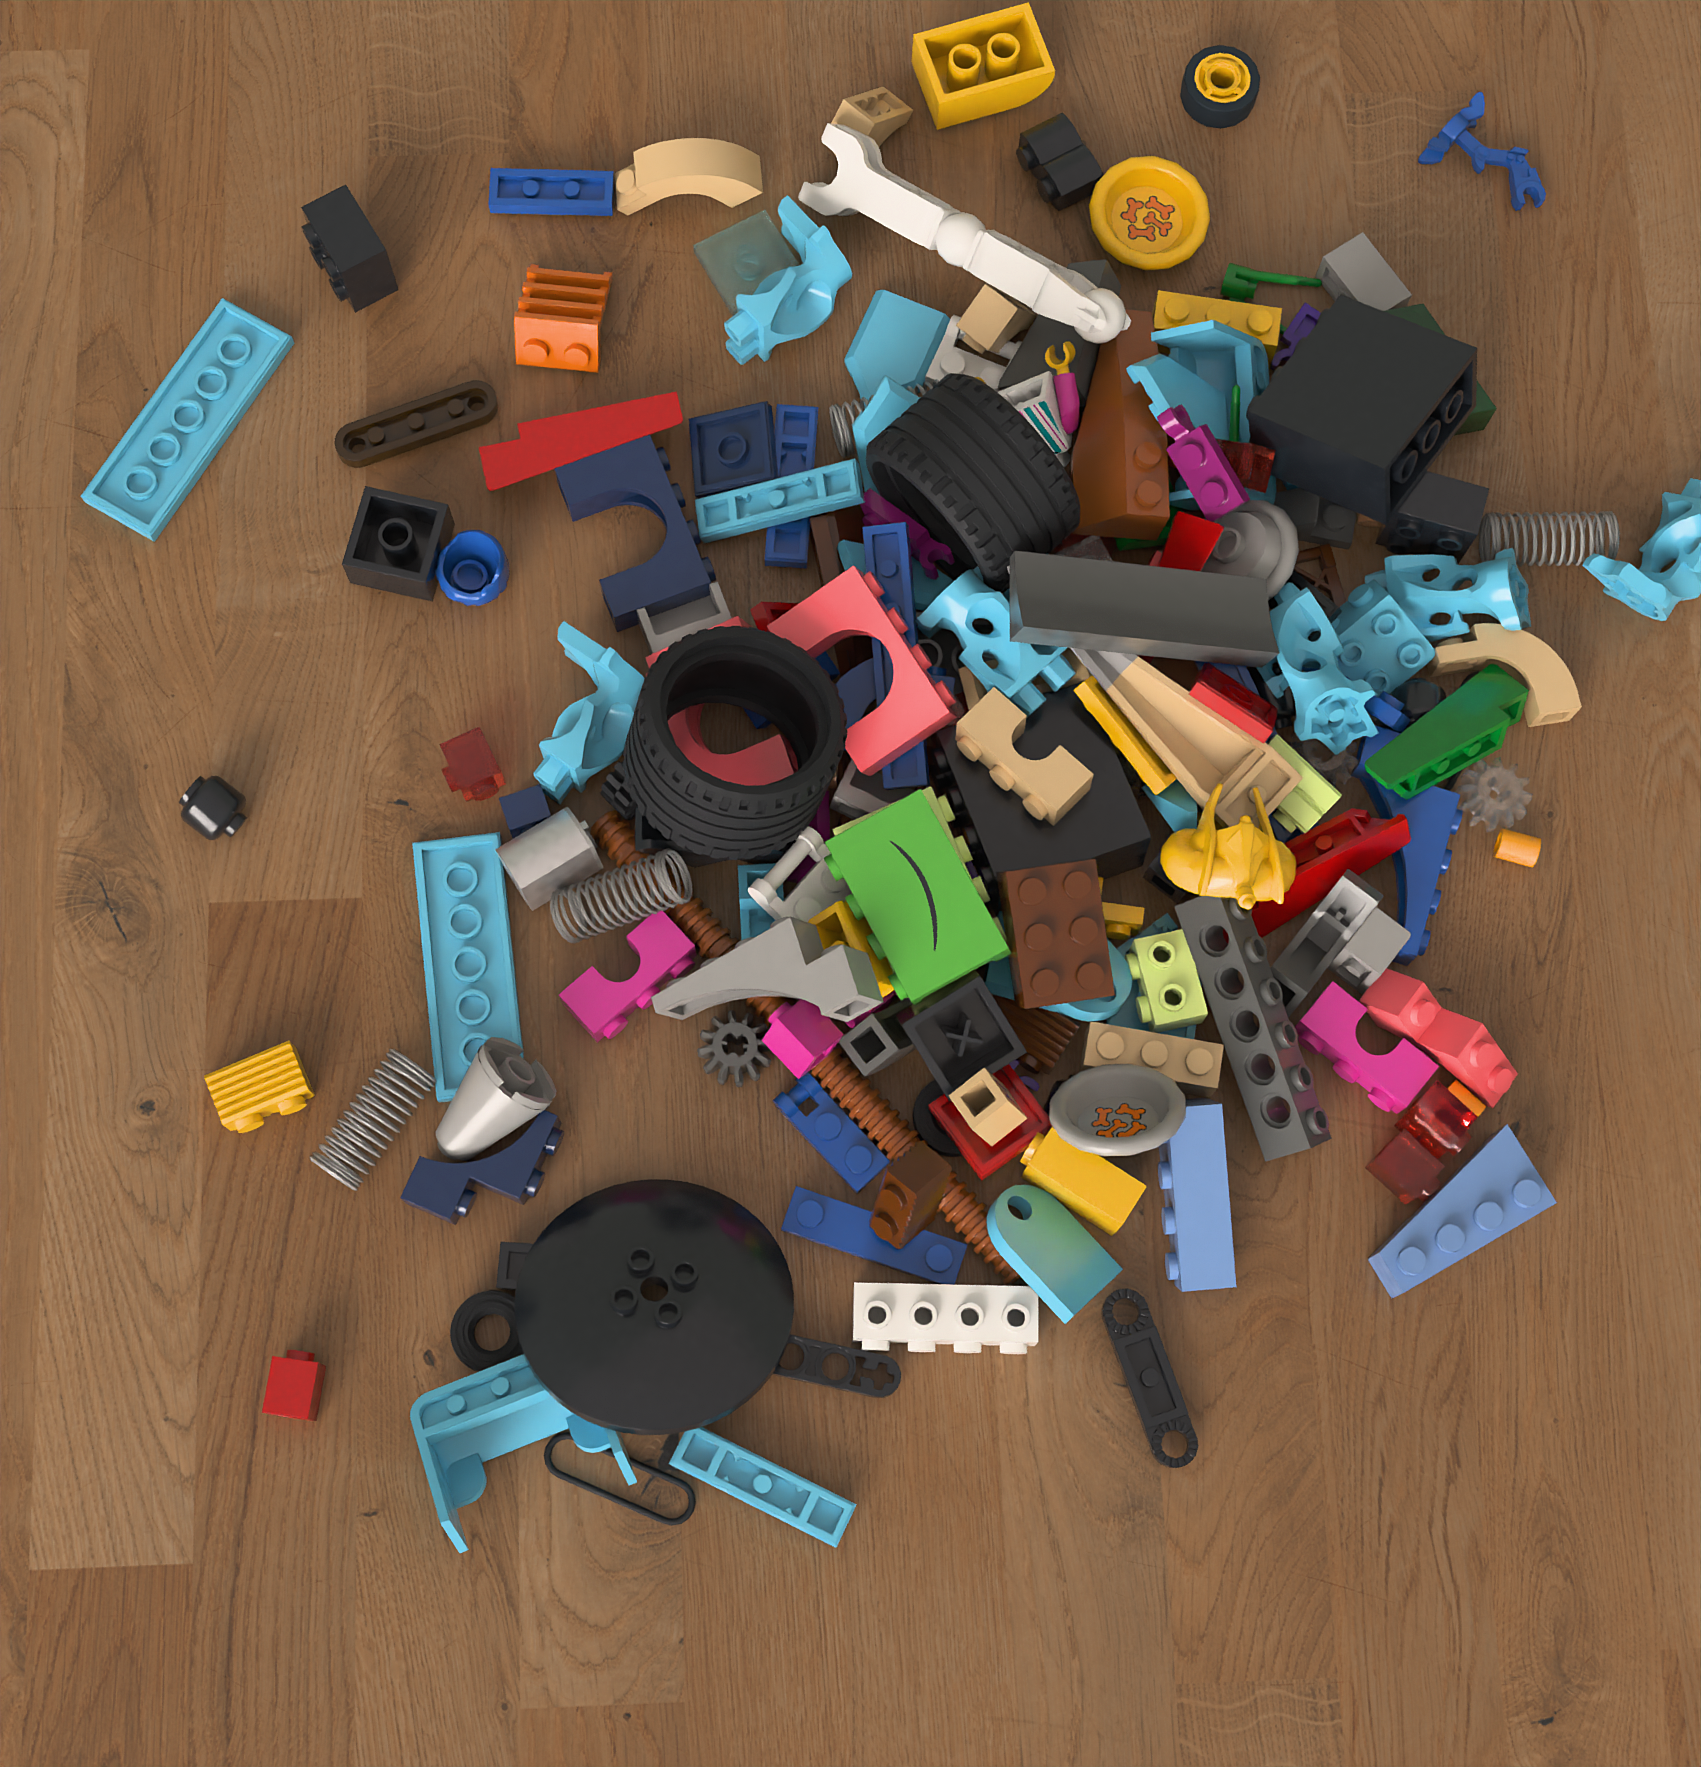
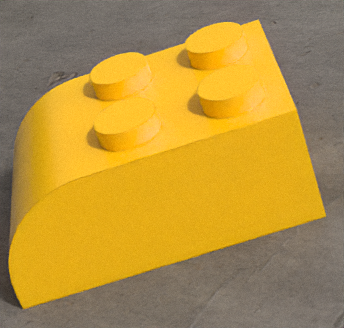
M1029 2L913 34L911 62L937 130L1024 105L1041 95L1050 86L1055 76L1053 63Z

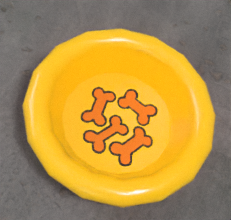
M1156 156L1130 157L1110 167L1095 184L1089 203L1091 227L1103 249L1122 264L1142 270L1169 269L1188 260L1204 242L1210 223L1208 199L1196 177L1178 163Z

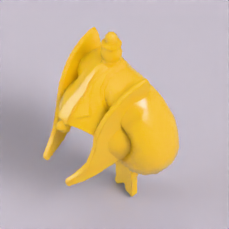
M1218 783L1211 793L1203 813L1197 812V821L1199 823L1197 829L1183 828L1172 833L1163 844L1160 853V863L1166 876L1178 887L1191 893L1199 894V896L1236 898L1240 907L1245 909H1251L1256 901L1274 900L1279 904H1283L1284 893L1289 890L1295 879V856L1283 842L1275 839L1257 787L1252 789L1256 813L1259 819V829L1251 823L1252 820L1248 815L1240 816L1239 824L1224 829L1214 819L1215 808L1223 788V784Z

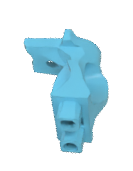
M788 195L781 200L778 207V214L783 224L781 234L800 254L803 264L793 267L789 266L786 269L772 273L760 283L753 295H737V313L727 320L724 326L725 331L730 337L726 341V349L740 365L745 364L756 354L765 362L770 359L772 349L776 344L805 337L818 329L832 315L838 289L852 278L850 265L833 241L829 230L824 225L819 228Z
M1690 478L1681 495L1669 492L1662 494L1660 524L1653 536L1639 549L1643 553L1642 565L1639 569L1628 562L1615 561L1600 554L1593 553L1586 558L1582 566L1605 585L1604 593L1620 600L1635 611L1659 621H1666L1679 601L1699 597L1701 594V480ZM1676 560L1670 569L1660 573L1663 567Z
M1513 548L1495 554V560L1476 565H1458L1454 556L1394 555L1384 558L1385 570L1365 575V584L1375 579L1389 593L1428 642L1469 633V625L1464 622L1462 614L1485 613L1499 620L1504 629L1511 631L1531 627L1528 608L1529 588L1517 568ZM1439 569L1440 574L1437 578L1430 582L1424 581L1423 576L1425 572ZM1472 581L1471 587L1456 591L1463 582ZM1437 613H1448L1451 615V619L1447 624L1434 625L1430 622Z
M978 566L975 569L967 570L954 580L915 620L918 623V629L929 638L942 628L953 631L964 649L959 659L979 679L987 692L995 687L1025 713L1027 718L1047 700L1032 684L1033 680L1040 675L1057 692L1076 674L1068 660L1062 655L1067 647L1010 642V603L1000 591L989 588L983 582V576ZM978 618L987 619L993 624L994 631L989 635L980 634L972 627V622ZM982 656L996 659L998 662L996 669L990 668L983 661Z
M1287 583L1274 596L1278 606L1269 611L1279 654L1262 668L1257 667L1277 699L1284 695L1283 691L1290 686L1296 707L1294 731L1300 741L1318 739L1337 755L1344 751L1353 740L1362 736L1373 737L1379 733L1364 708L1365 702L1376 693L1370 684L1364 680L1352 681L1341 673L1337 657L1345 650L1329 618L1307 587L1300 591L1293 583ZM1314 631H1319L1321 633L1320 638L1317 641H1309V635ZM1273 663H1279L1283 672L1281 675L1276 676L1272 671ZM1302 667L1316 668L1320 670L1302 672Z
M565 621L558 627L557 636L558 641L565 648V656L588 672L598 690L596 693L568 706L559 716L552 737L544 738L540 741L539 747L544 760L533 774L540 782L543 793L558 804H561L572 788L582 793L586 789V781L590 776L617 761L623 754L627 734L645 679L635 668L623 660L614 649L602 647Z

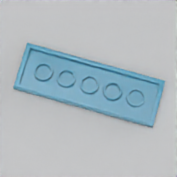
M222 298L82 493L81 498L83 501L155 542L294 345L292 336Z
M500 832L412 843L434 1077L436 1079V1098L439 1103L452 1101L479 1047L489 1038H504L523 1048L505 868L495 850L502 846ZM524 1051L519 1055V1056H521L523 1059H524Z

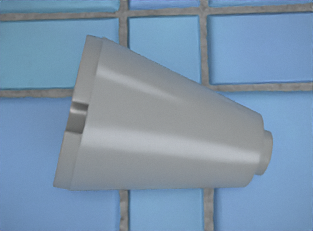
M491 1037L479 1047L436 1130L438 1148L446 1157L452 1160L468 1161L550 1106L551 1100L556 1096V1088L552 1078L536 1059L530 1065L519 1056L524 1051L519 1045L504 1038Z

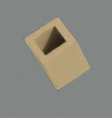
M985 1067L949 1095L970 1128L991 1146L1027 1119V1116L1005 1085Z

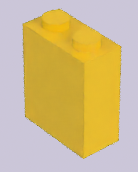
M1053 1126L1046 1136L1039 1132L1036 1134L1020 1160L1022 1164L1027 1166L1021 1176L1022 1179L1050 1193L1061 1204L1110 1236H1113L1124 1224L1147 1187L1101 1156L1080 1151L1059 1137Z

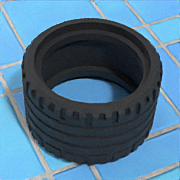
M947 374L932 389L918 399L917 403L910 406L901 414V417L894 420L867 445V469L880 495L926 528L930 538L950 548L955 561L952 565L942 559L935 562L955 580L967 570L975 569L978 566L983 576V582L989 588L1000 591L1003 594L1010 588V574L1008 573L1007 566L1010 565V556L1014 551L1040 554L1050 553L1079 526V498L1071 479L1056 455L1018 410L998 392L975 377L965 374Z
M718 626L709 630H699L695 634H688L682 637L680 642L675 641L651 665L647 677L644 679L627 734L623 752L625 757L623 771L626 774V785L631 788L630 796L633 802L638 804L639 812L642 816L647 817L648 823L654 829L657 828L662 832L661 835L668 840H673L677 843L676 845L682 848L686 847L700 855H710L711 858L719 859L721 857L728 860H737V858L751 859L757 855H768L774 849L780 850L784 848L788 842H793L797 839L800 832L804 831L814 819L844 752L847 738V729L845 728L847 715L843 711L845 707L843 699L839 697V690L836 684L832 683L831 676L819 665L820 663L814 657L807 654V651L800 646L798 647L791 643L792 641L768 631L758 630L757 628ZM703 703H726L746 708L763 716L781 730L789 740L797 757L798 771L782 781L766 785L746 786L723 781L702 771L685 757L672 737L668 727V720L673 715L690 706Z

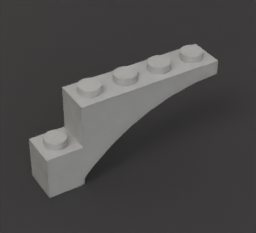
M783 917L771 923L770 929L756 937L739 941L735 945L734 950L721 957L706 960L701 964V969L687 977H680L670 981L666 985V989L651 997L655 1013L684 1020L704 1009L732 1000L751 997H789L802 999L819 1006L821 1015L849 1022L884 1002L868 953L843 944L834 945L824 950L816 925L794 917Z

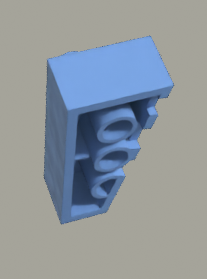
M1206 1097L1185 1099V1120L1177 1133L1159 1146L1158 1179L1160 1188L1164 1190L1165 1207H1162L1161 1210L1162 1227L1164 1234H1169L1171 1251L1165 1253L1166 1275L1168 1280H1174V1285L1182 1292L1237 1287L1222 1104Z
M1506 1124L1492 1133L1449 1179L1368 1258V1261L1392 1299L1557 1202L1510 1127Z

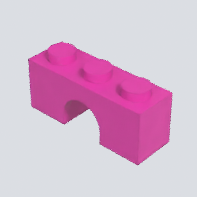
M662 910L657 914L652 913L626 936L629 947L640 958L639 969L632 978L624 982H612L605 979L591 966L559 994L563 1006L597 1043L605 1036L608 1039L615 1037L628 1024L626 1019L628 1015L638 1007L642 1010L648 1008L653 1004L651 997L661 992L660 987L671 978L677 979L685 976L695 965V962L692 960L697 956L695 945Z
M1332 981L1295 1025L1299 1035V1043L1309 1052L1315 1055L1321 1053L1334 1063L1333 1070L1341 1078L1349 1083H1355L1356 1081L1370 1092L1368 1094L1369 1099L1377 1107L1386 1112L1392 1110L1396 1114L1400 1113L1411 1103L1438 1069L1439 1065L1405 1038L1400 1040L1385 1055H1372L1363 1050L1357 1042L1355 1031L1358 1021L1368 1009Z
M895 990L883 997V1003L845 1023L853 1029L872 1013L888 1008L897 996ZM798 999L799 1001L793 1006L788 1002L781 1005L769 1017L768 1021L772 1026L762 1039L767 1047L798 1079L827 1058L844 1035L833 1024L830 1017L821 1015L819 1006L802 999Z

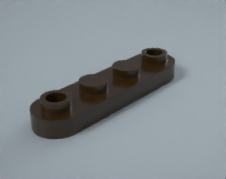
M472 380L348 423L340 428L335 436L334 444L336 451L344 464L354 468H361L485 425L497 414L498 402L493 388L486 382ZM475 403L484 404L481 410L474 411L470 409ZM355 445H365L363 451L359 453L352 452V448Z

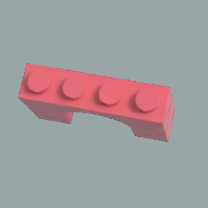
M853 565L767 625V628L771 633L792 641L791 643L798 647L800 646L807 651V654L814 658L839 641L852 636L874 637L879 639L887 648L894 669L893 683L889 694L878 708L847 729L845 749L859 771L871 777L956 719L957 715L951 706L957 701L942 680L935 683L927 671L933 665L921 646L916 644L912 647L903 633L909 628L896 608L893 607L889 611L880 599V596L885 591L871 571L864 574Z
M739 616L714 626L752 627ZM668 647L645 657L649 669L656 662L657 657L663 651L668 650ZM705 703L690 706L673 715L668 720V727L673 739L685 757L702 771L723 781L746 786L766 785L782 781L798 771L797 757L789 740L781 734L736 753H712L705 744L700 729V717Z

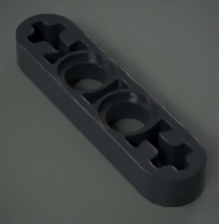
M791 1334L788 1344L798 1345L803 1350L804 1361L799 1368L794 1370L784 1369L779 1364L772 1374L873 1398L891 1396L897 1390L901 1381V1371L898 1364L892 1358L885 1355ZM840 1354L847 1359L849 1370L844 1378L831 1380L825 1376L822 1370V1363L828 1355ZM855 1358L865 1359L866 1361L862 1369L876 1371L878 1364L886 1365L887 1374L893 1376V1383H885L882 1390H877L873 1388L874 1380L860 1376V1386L851 1385L850 1382L856 1372Z

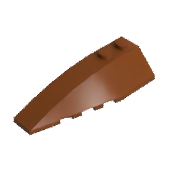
M1125 309L1131 319L1128 329L1120 331L1110 341L1100 343L1087 401L1071 455V481L1080 502V523L1072 534L1157 540L1170 518L1168 452L1166 450L1167 433L1162 429L1148 407L1153 401L1146 393L1144 386L1141 382L1134 384L1126 368L1134 363L1157 355L1159 352L1157 343L1151 341V332H1155L1152 313L1149 311Z

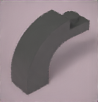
M1350 869L1346 870L1271 966L1273 977L1282 989V1002L1288 1018L1384 897L1383 894Z

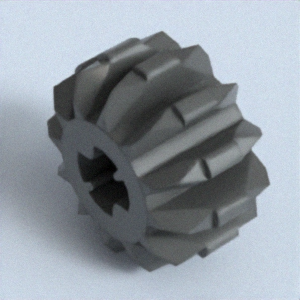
M730 1010L727 1015L728 1024L724 1025L717 1016L711 1019V1024L716 1033L709 1030L701 1031L700 1039L709 1045L698 1048L697 1052L699 1058L710 1059L703 1066L706 1074L714 1073L720 1069L717 1078L719 1084L724 1085L729 1075L732 1074L734 1075L736 1087H743L744 1080L742 1074L747 1072L752 1080L758 1081L760 1073L755 1064L767 1068L771 1065V1058L763 1054V1052H768L770 1049L761 1039L768 1029L765 1023L758 1024L751 1029L754 1016L749 1012L744 1016L742 1023H738L735 1011ZM733 1041L736 1045H740L744 1042V1055L738 1057L734 1052L729 1055L725 1054L728 1053L727 1043Z

